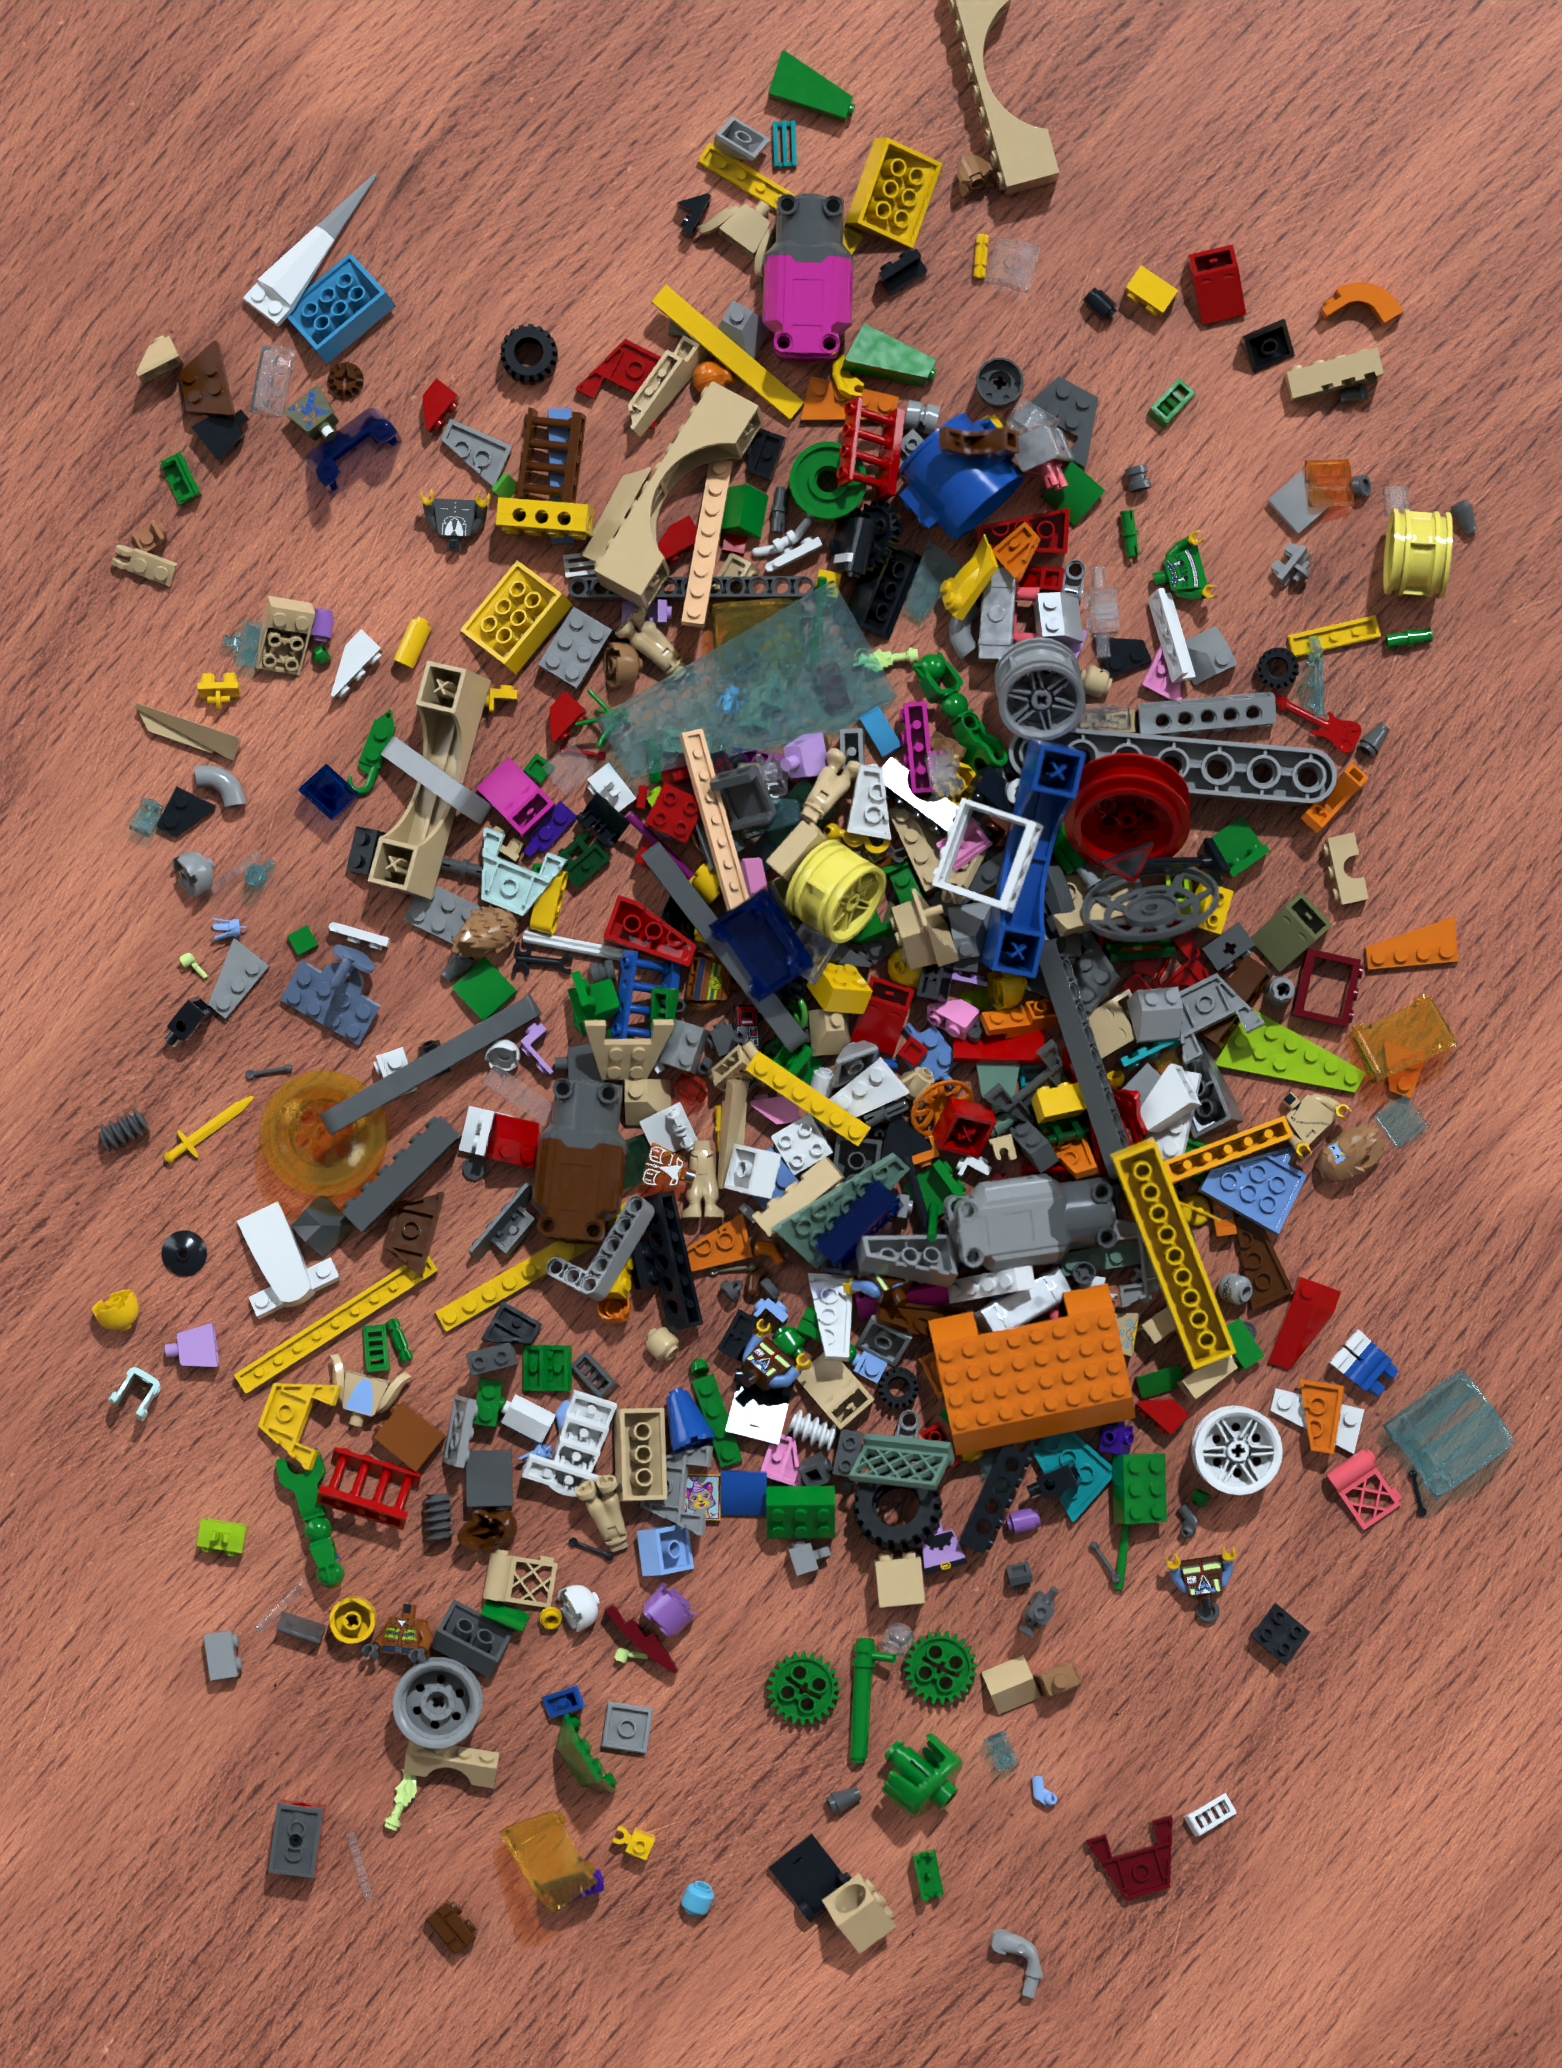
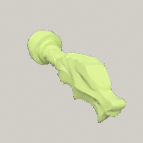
M911 647L907 650V653L894 654L890 651L882 652L880 649L869 654L862 653L859 650L856 658H853L852 666L863 665V667L878 671L889 668L890 665L893 666V662L908 661L912 665L914 662H919L918 650Z
M404 1774L402 1782L395 1788L397 1791V1795L394 1798L396 1804L391 1816L386 1817L384 1820L385 1827L397 1831L398 1827L401 1826L402 1823L398 1820L404 1806L408 1807V1802L410 1804L411 1799H415V1794L417 1793V1777L415 1775Z

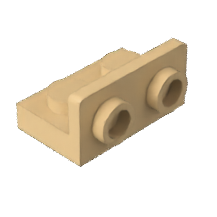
M731 552L716 577L758 576L760 569L753 563ZM713 584L710 593H717L720 590V585ZM734 585L732 587V593H740L743 589V585ZM744 601L726 602L738 609Z

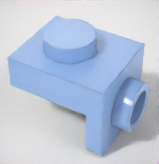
M761 1298L753 1308L756 1311L753 1314L756 1318L765 1308L781 1322H784L789 1316L786 1313L788 1308L779 1300L774 1303L770 1298H767L766 1301Z

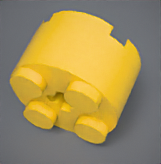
M707 863L698 868L689 882L705 903L710 906L721 895L722 890L716 869L709 873Z
M348 1596L340 1600L333 1607L329 1617L331 1630L334 1636L344 1643L362 1642L374 1631L377 1624V1612L367 1599L360 1596ZM355 1614L357 1616L356 1620L359 1623L351 1625L348 1616Z

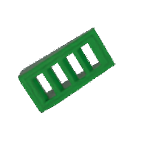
M1178 378L1153 404L1147 415L1160 427L1165 428L1196 392ZM1175 389L1180 390L1186 397L1180 396ZM1171 395L1179 404H1176L1169 396ZM1165 402L1170 408H1172V412L1162 403Z
M664 986L652 988L650 1033L653 1020L673 1019L674 1021L679 997L678 988ZM662 1004H666V1008H661ZM660 1013L665 1014V1018L660 1017Z
M386 1324L363 1326L367 1372L390 1370ZM369 1332H382V1336L369 1337ZM382 1340L383 1345L370 1346L371 1341ZM383 1350V1354L371 1355V1351ZM384 1359V1363L372 1364L371 1360Z

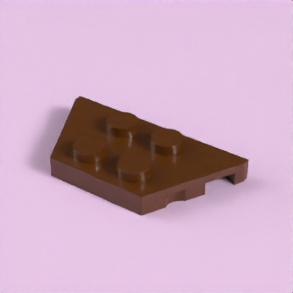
M214 340L179 372L185 404L190 415H207L208 417L223 415L233 419L236 418L222 353L217 340Z
M437 1192L436 1195L420 1196L409 1201L402 1200L394 1203L383 1246L419 1277L424 1275L445 1196L444 1192Z

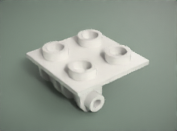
M680 1102L639 1121L651 1148H653L654 1155L658 1157L656 1158L657 1160L660 1159L661 1153V1158L682 1148L690 1151L694 1148V1141L698 1140Z

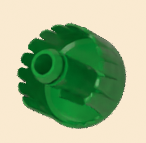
M933 1733L926 1734V1737L929 1739L926 1744L930 1749L927 1747L922 1749L927 1761L912 1747L908 1746L906 1748L904 1746L905 1742L897 1740L884 1755L887 1762L891 1761L893 1763L892 1768L898 1773L893 1770L889 1772V1781H884L882 1791L906 1814L913 1818L920 1817L933 1805L943 1810L959 1791L952 1783L962 1769V1759Z

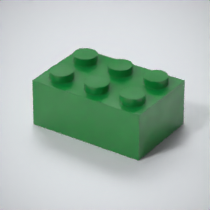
M1165 1453L1112 1454L1114 1523L1167 1522Z
M766 1486L767 1539L835 1538V1486Z

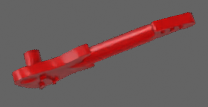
M1271 690L1275 696V703L1282 711L1287 710L1320 727L1317 731L1311 730V734L1329 739L1343 753L1349 754L1352 752L1362 732L1360 724L1353 721L1340 720L1331 712H1327L1329 715V720L1327 721L1291 703L1288 698L1278 694L1277 690Z
M1118 1090L1113 1096L1121 1112L1125 1126L1130 1125L1134 1143L1142 1142V1135L1147 1133V1128L1140 1113V1093L1137 1090Z

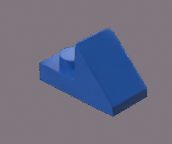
M576 1684L541 1697L550 1719L585 1707Z

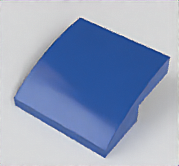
M721 1470V1515L766 1516L767 1471Z

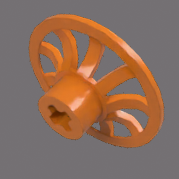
M945 1080L928 1087L917 1097L911 1109L910 1118L915 1130L924 1136L933 1135V1130L924 1129L930 1124L932 1118L934 1117L935 1128L950 1097L974 1102L971 1089L965 1083L958 1080ZM945 1085H955L951 1092L945 1093ZM961 1088L967 1093L962 1097H954ZM921 1100L926 1102V1107L923 1110H917ZM927 1114L925 1120L918 1124L916 1117Z

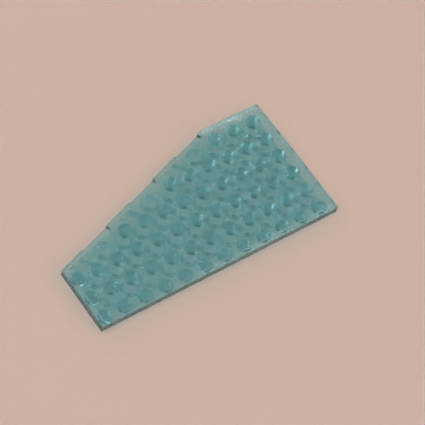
M832 580L596 720L629 777L633 778L686 766L687 763L679 738L681 733L703 728L709 754L725 750L730 756L740 752L744 753L792 742L807 733L822 732L823 734L840 731V729L849 726L898 697Z

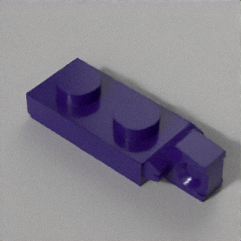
M559 801L532 831L527 839L530 844L523 852L531 858L538 850L541 853L548 850L576 819L577 815Z

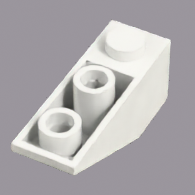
M362 629L345 645L331 693L335 699L338 696L342 698L350 690L348 686L352 681H359L366 673L364 669L369 664L374 665L382 656L380 654L382 649Z

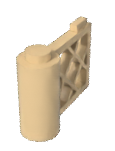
M497 1548L495 1552H490L483 1598L545 1608L551 1607L558 1565L557 1562H553L554 1557L540 1555L539 1560L508 1555V1550ZM516 1563H526L531 1571L520 1578L515 1572ZM530 1564H536L538 1566L533 1568ZM542 1566L552 1567L550 1577L544 1581L535 1572ZM534 1573L540 1584L529 1591L523 1580ZM515 1575L518 1580L513 1583ZM549 1581V1587L547 1588L545 1584ZM521 1583L527 1593L521 1598L511 1597L512 1588ZM543 1586L547 1591L546 1602L536 1601L532 1593ZM530 1596L532 1600H527L525 1598Z

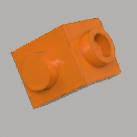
M933 1135L928 1136L932 1149L912 1156L914 1167L919 1166L920 1169L933 1164V1160L940 1158L939 1152L943 1150L937 1148Z

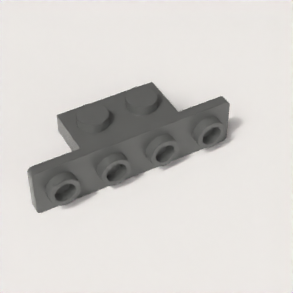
M526 1182L517 1189L515 1196L510 1202L502 1207L499 1215L487 1225L482 1235L473 1241L471 1248L468 1250L471 1255L480 1260L493 1244L498 1246L508 1256L511 1255L538 1223V1220L524 1209L531 1200L532 1185Z

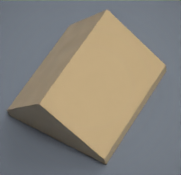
M1024 1655L981 1672L998 1714L1041 1697Z

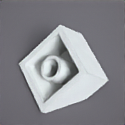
M734 1143L724 1188L771 1199L775 1189L777 1172L780 1167L781 1154Z

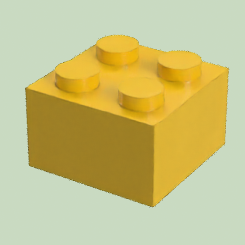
M815 963L806 985L823 1010L827 1012L864 1014L873 992L857 968L850 964Z

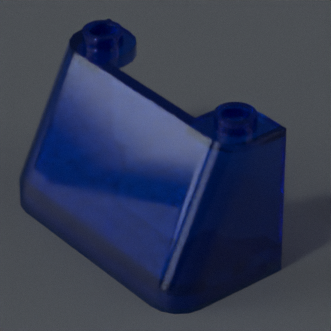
M366 409L339 429L337 436L333 440H325L308 454L306 458L308 467L329 495L339 489L336 479L341 471L338 469L336 462L371 436L377 445L386 442L392 447L402 441L397 430L378 409Z
M765 890L751 896L708 925L711 929V935L716 941H728L751 976L752 980L749 982L748 990L751 996L757 999L758 1002L814 966L809 952L772 896Z

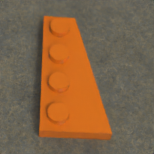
M811 376L800 421H845L846 414L844 409L850 399L839 393L834 381ZM867 389L855 391L862 393V408L884 415L897 408L899 400L897 396ZM860 417V420L873 421L867 418Z
M1454 916L1365 947L1367 970L1458 962Z

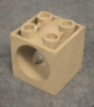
M915 1551L901 1552V1556L893 1557L892 1553L878 1554L879 1558H875L874 1562L879 1607L925 1603L920 1554H916Z
M857 1874L822 1901L837 1927L860 1954L897 1926L892 1920L895 1917L894 1913L888 1905L884 1907L887 1902L881 1893L874 1892L876 1888L869 1878L864 1880L860 1874Z

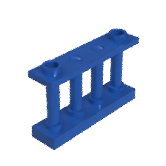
M624 950L620 960L622 968L618 990V1000L621 1007L615 1014V1020L611 1027L612 1039H626L627 1036L651 1038L650 1030L628 1027L630 1013L651 1016V1007L631 1004L633 990L651 993L652 988L659 986L679 988L682 965L666 960L661 963L637 959L638 951ZM636 968L660 971L662 973L661 984L654 985L635 982ZM662 1004L661 1008H666V1004ZM660 1013V1017L665 1018V1014Z

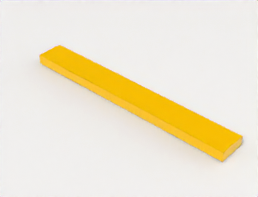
M708 143L697 161L698 164L752 197L765 202L775 211H777L778 197L784 194L796 196L739 160L723 154L711 143ZM843 224V245L853 255L863 236Z
M665 284L650 302L788 420L803 405V400Z

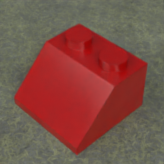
M495 1113L485 1158L535 1169L539 1123Z

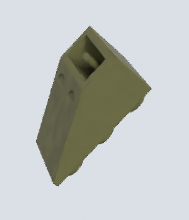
M1301 891L1250 938L1259 951L1281 972L1326 932L1332 924Z

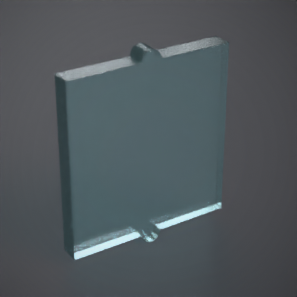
M1406 1094L1393 1103L1389 1102L1386 1108L1375 1115L1397 1147H1400L1411 1138L1415 1139L1418 1133L1429 1126Z

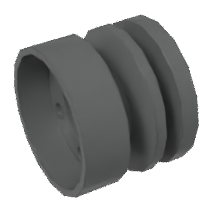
M1003 357L993 358L986 361L978 371L976 377L977 392L981 400L988 406L997 409L1007 408L1015 404L1022 395L1024 389L1023 374L1019 366L1012 360ZM999 379H1003V383L1007 384L1002 386L1001 390H998L997 385H994V382H998Z

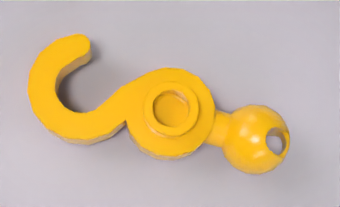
M829 823L823 829V834L828 840L842 838L852 848L864 844L865 848L873 854L885 852L890 844L889 839L883 838L882 845L873 846L867 835L847 832L846 829H840L835 823ZM826 828L830 830L829 834L824 833Z

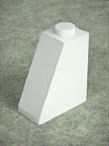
M1172 1063L1168 1065L1141 1106V1117L1148 1131L1159 1133L1201 1105L1182 1066Z

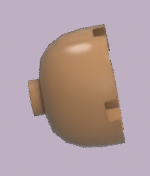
M608 642L609 648H605L603 654L604 673L609 671L610 679H606L607 684L610 687L627 686L635 681L639 670L642 669V658L638 656L637 651L630 644Z

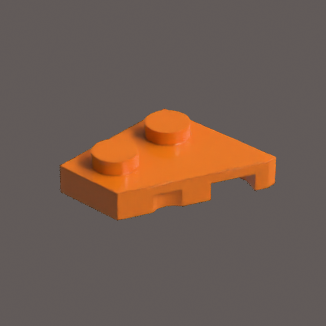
M1024 522L992 550L996 559L1019 582L1041 539Z

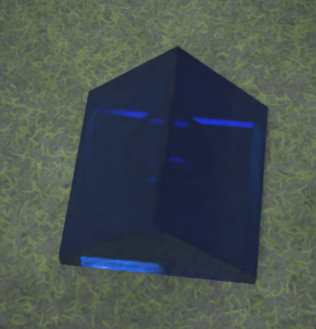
M327 764L298 789L302 795L331 821L338 820L360 794Z

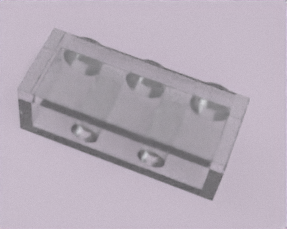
M262 345L249 412L265 417H283L295 350L279 345Z

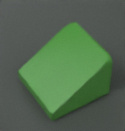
M504 473L493 486V494L501 498H511L515 493L516 481L510 475Z

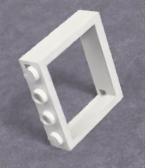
M962 798L958 809H955L956 817L954 823L948 829L946 846H943L941 849L939 866L933 872L935 876L932 885L1013 913L1043 826ZM973 810L1026 827L1000 901L948 883Z

